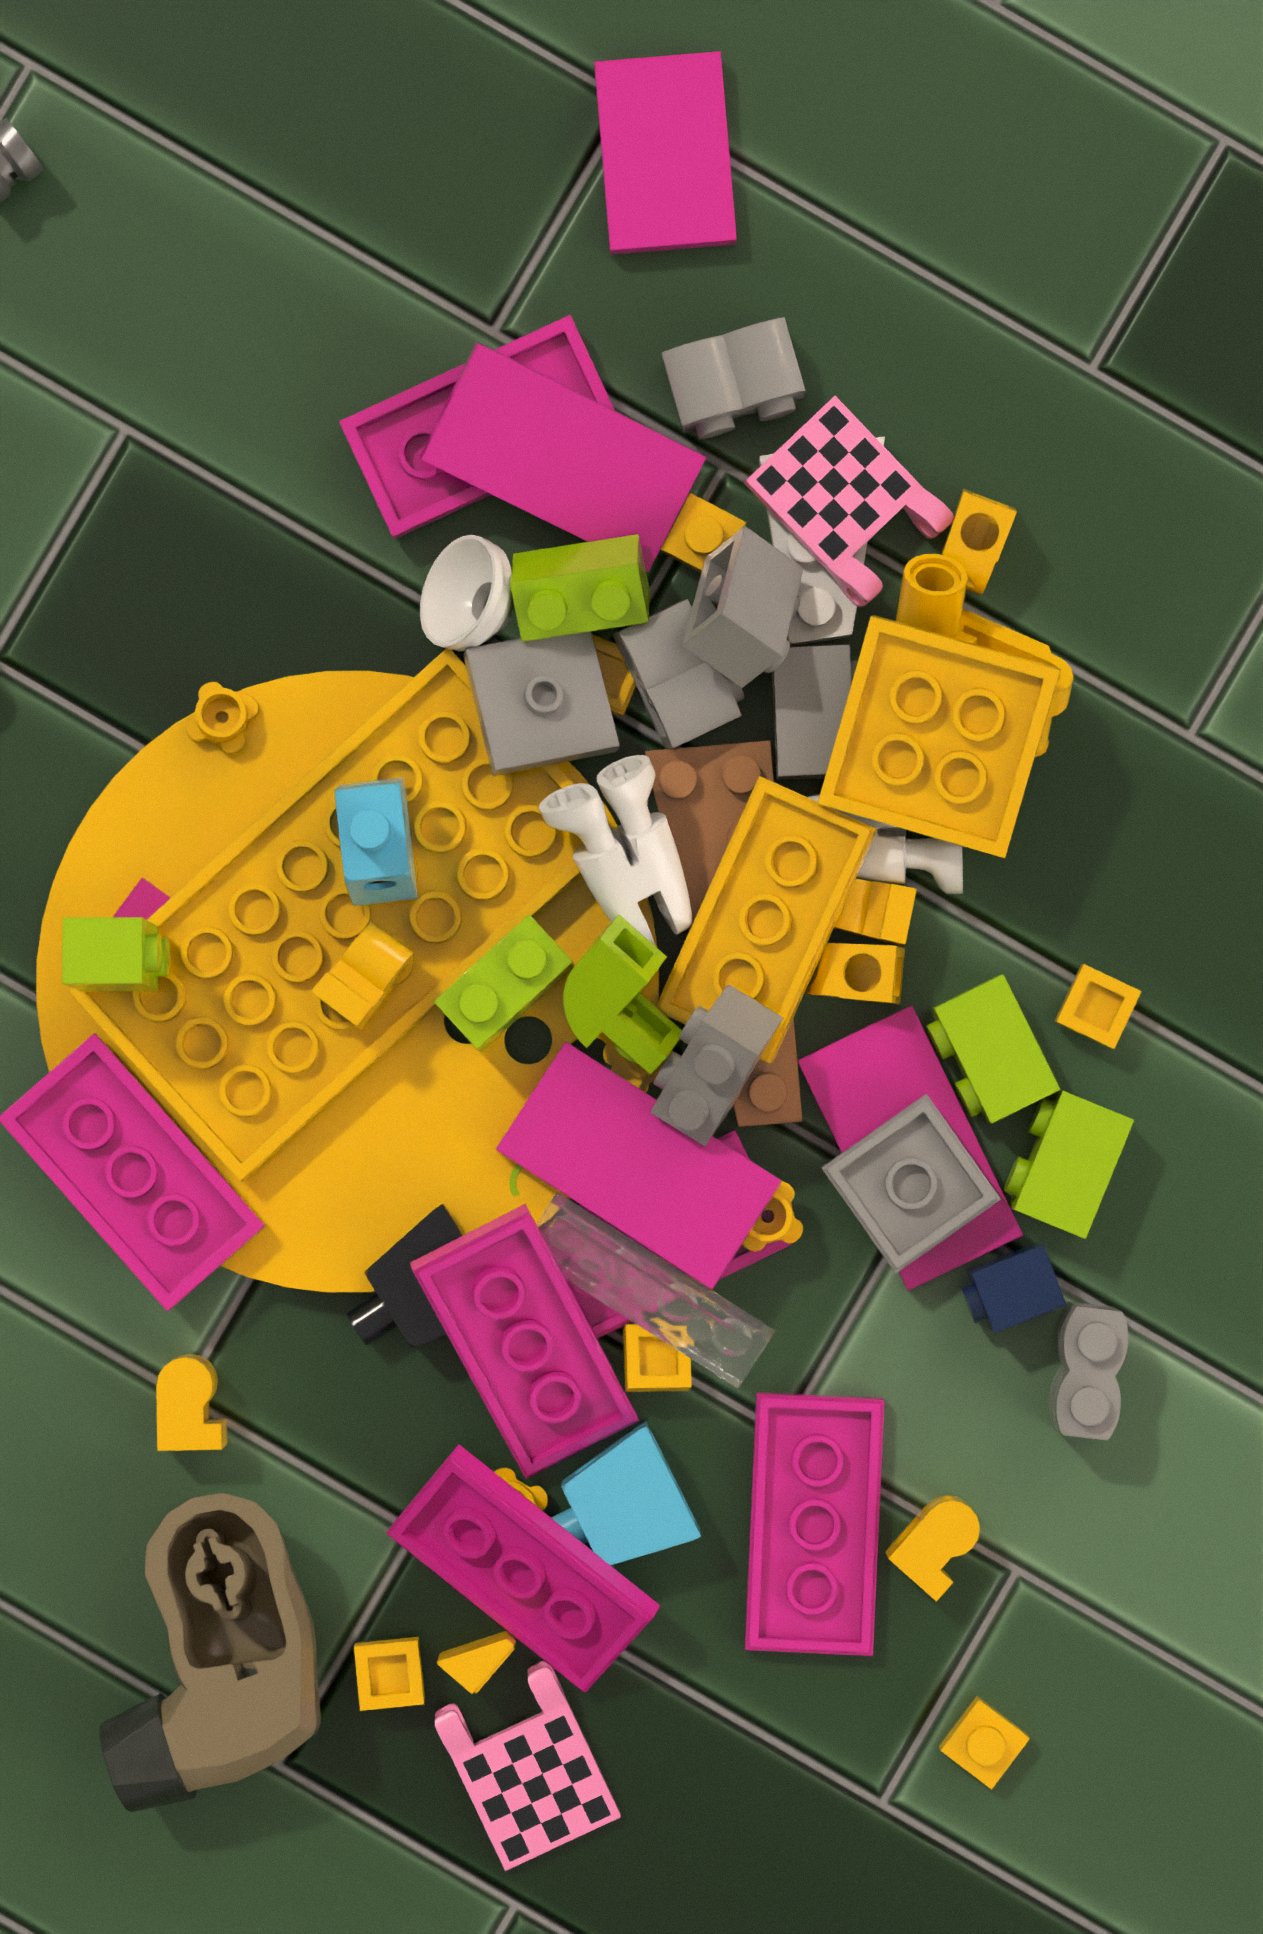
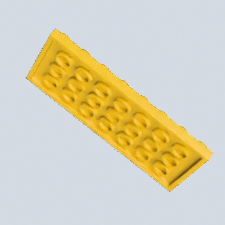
M445 649L147 919L159 927L161 937H168L169 974L168 976H158V991H79L71 988L68 992L240 1182H243L436 1006L433 1001L527 915L530 914L534 917L581 874L573 860V853L583 845V842L574 833L547 826L538 808L548 795L566 786L574 785V783L557 764L498 776L492 775L466 665L452 650ZM404 777L418 899L353 906L344 880L335 789L340 784ZM608 821V824H609V826H610V829L615 828V827ZM376 881L371 883H384L389 881ZM374 922L414 952V956L394 983L392 990L364 1027L360 1029L310 991L325 973L334 967L357 936L370 923Z

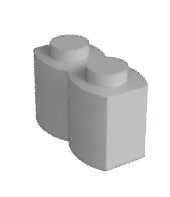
M785 317L760 322L724 335L694 341L662 352V361L683 433L696 430L699 439L718 436L735 429L733 419L743 415L758 413L760 421L773 420L789 415L796 411L794 402L805 398L806 390Z
M688 599L650 615L648 623L629 625L612 633L624 663L640 692L648 715L666 749H673L740 717L741 713L737 702L744 699V693L740 686L719 671L711 668L706 662L682 646L692 610Z
M1068 1302L1060 1315L1056 1330V1350L1061 1366L1055 1373L1050 1386L1048 1407L1051 1422L1054 1428L1062 1435L1108 1441L1117 1426L1121 1410V1394L1115 1375L1119 1372L1126 1357L1128 1327L1123 1312L1114 1307Z

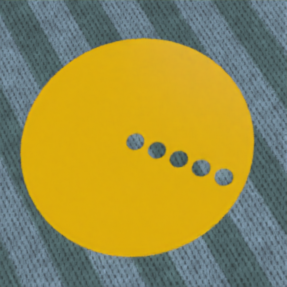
M323 671L287 676L237 691L236 693L240 696L243 694L253 696L257 701L259 711L254 719L249 720L244 732L246 739L245 747L235 754L225 753L219 744L206 739L200 742L190 739L186 732L185 724L188 718L195 715V712L176 722L143 747L113 777L90 807L66 849L53 880L42 919L36 968V1004L41 1043L49 1072L92 1034L96 1033L266 1225L223 1263L221 1267L245 1277L283 1287L319 1292L375 1291L364 1272L430 1212L443 1203L462 1235H465L525 1203L537 1226H539L569 1199L568 1196L525 1168L519 1171L516 1178V1187L520 1195L513 1196L510 1190V1176L517 1163L498 1152L496 1148L564 1043L572 1044L578 1040L569 1026L563 1005L564 987L570 972L519 1017L538 1018L550 1029L552 1046L547 1056L541 1061L534 1064H523L514 1060L508 1054L505 1047L507 1029L481 1053L473 1044H463L455 1041L446 1031L444 1024L445 1014L436 1005L243 1182H240L71 996L68 991L72 987L62 984L63 918L113 917L142 877L170 898L174 896L414 678L411 676L374 671ZM219 713L216 716L217 722L225 723L228 720V715L226 713ZM569 761L557 764L574 784H589ZM602 801L605 808L607 820L614 827H617L618 825L616 824L614 818L609 812L607 806ZM581 874L533 917L573 961L574 966L595 939L611 923ZM647 897L637 903L648 923L654 940V946L657 947L654 920ZM659 969L639 992L655 1007L659 1000ZM601 1032L597 1038L602 1040L612 1053L613 1063L611 1071L637 1088H640L644 1077H636L626 1071L622 1063V1055L616 1050L613 1041ZM629 1061L632 1068L644 1071L638 1063Z

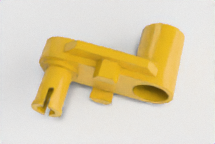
M923 554L914 557L907 562L903 571L896 622L1061 668L1035 757L1043 755L1049 745L1048 737L1052 717L1063 712L1069 702L1074 678L1071 667L1066 661L1052 654L1048 645L963 609L968 577L966 570L959 562L951 557L940 554Z

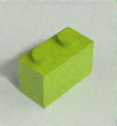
M639 534L513 553L510 588L522 642L648 623L650 590Z
M529 914L433 1002L481 1053L574 968V963Z
M143 917L63 918L62 984L79 991H158V976H168L170 966L168 937H161L159 927Z
M1004 974L997 975L930 1008L935 1021L926 1025L927 1031L942 1060L953 1056L964 1078L954 1084L970 1117L981 1113L985 1122L992 1124L1061 1090Z
M1063 1090L1055 1092L1052 1101L1046 1098L1041 1099L1028 1129V1133L1037 1136L1028 1160L1017 1157L1004 1187V1192L1013 1195L1009 1207L1086 1239L1134 1120Z

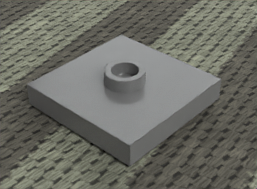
M591 631L525 642L518 638L465 649L463 657L493 776L617 752L620 745Z
M927 1094L918 1098L821 1167L895 1273H898L1001 1200Z

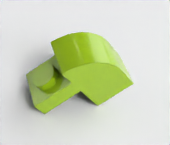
M619 914L595 939L571 970L564 987V1011L571 1030L586 1048L603 1032L613 1041L616 1050L625 1059L638 1063L651 1075L668 1057L679 1041L682 1030L639 993L651 980L667 956Z

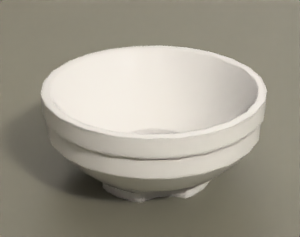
M466 535L451 542L434 561L424 583L420 600L422 629L426 637L433 644L449 650L465 651L466 648L477 647L483 644L494 634H499L509 624L514 603L510 588L512 570L505 552L499 546L485 538L476 535Z

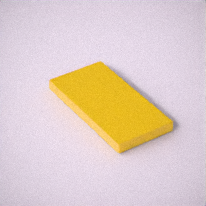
M759 776L657 1002L656 1008L664 1015L686 1025L698 1005L709 1011L729 984L783 1017L760 1058L765 1062L773 1063L878 829L833 808L817 804L818 802Z

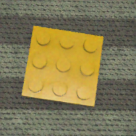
M872 615L817 804L1005 858L1061 668Z

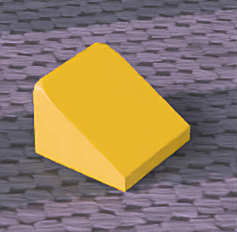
M506 1630L443 1651L438 1656L437 1664L471 1694L473 1692L477 1694L515 1650L516 1637Z

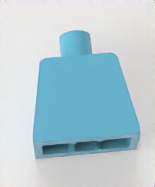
M404 777L340 784L335 789V802L344 880L353 906L418 899ZM376 881H389L384 883H371Z
M647 1421L635 1426L562 1481L561 1487L571 1508L551 1517L583 1544L589 1542L593 1552L609 1565L674 1547L701 1537L700 1528Z

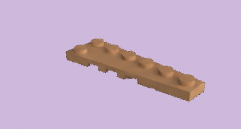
M770 741L645 751V756L649 757L656 774L652 790L659 813L666 815L680 857L689 893L692 924L758 777L761 776L774 782ZM794 1017L774 1062L768 1063L759 1059L734 1102L733 1108L738 1127L802 1122Z

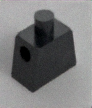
M444 1203L430 1212L364 1272L377 1294L347 1312V1316L366 1345L396 1327L399 1328L411 1348L447 1335L410 1265V1262L463 1236Z

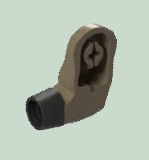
M226 1493L191 1498L166 1514L146 1545L144 1575L167 1626L170 1654L175 1673L181 1685L168 1698L160 1693L102 1722L100 1725V1742L107 1770L120 1802L129 1812L194 1799L197 1789L237 1782L284 1759L318 1732L321 1724L314 1622L304 1593L291 1565L287 1547L278 1524L257 1502Z

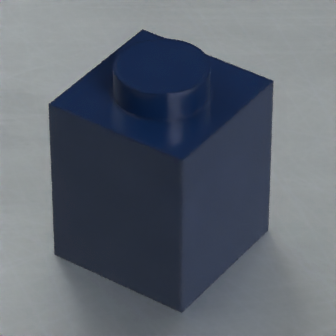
M1038 1242L966 1269L971 1284L962 1287L961 1290L975 1324L986 1320L988 1328L994 1333L1066 1306L1044 1245Z

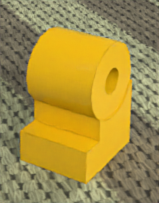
M963 489L941 555L951 557L959 562L967 572L966 590L982 596L994 565L999 560L1017 510L1011 506Z
M856 878L834 926V930L903 946L906 944L917 889Z
M372 922L357 936L334 967L325 973L310 992L355 1026L362 1029L392 990L394 983L413 958L414 952Z
M827 943L805 994L900 1005L905 948L893 945Z
M185 1354L178 1356L165 1365L158 1375L156 1385L157 1451L222 1450L227 1445V1419H209V1401L217 1390V1373L211 1362L201 1355Z
M944 1495L936 1497L919 1512L887 1548L885 1553L892 1563L937 1602L953 1584L951 1577L942 1568L952 1557L964 1555L974 1547L979 1538L980 1531L978 1517L967 1502L957 1496Z

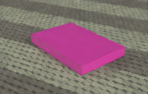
M721 51L594 62L610 255L736 245L737 237Z

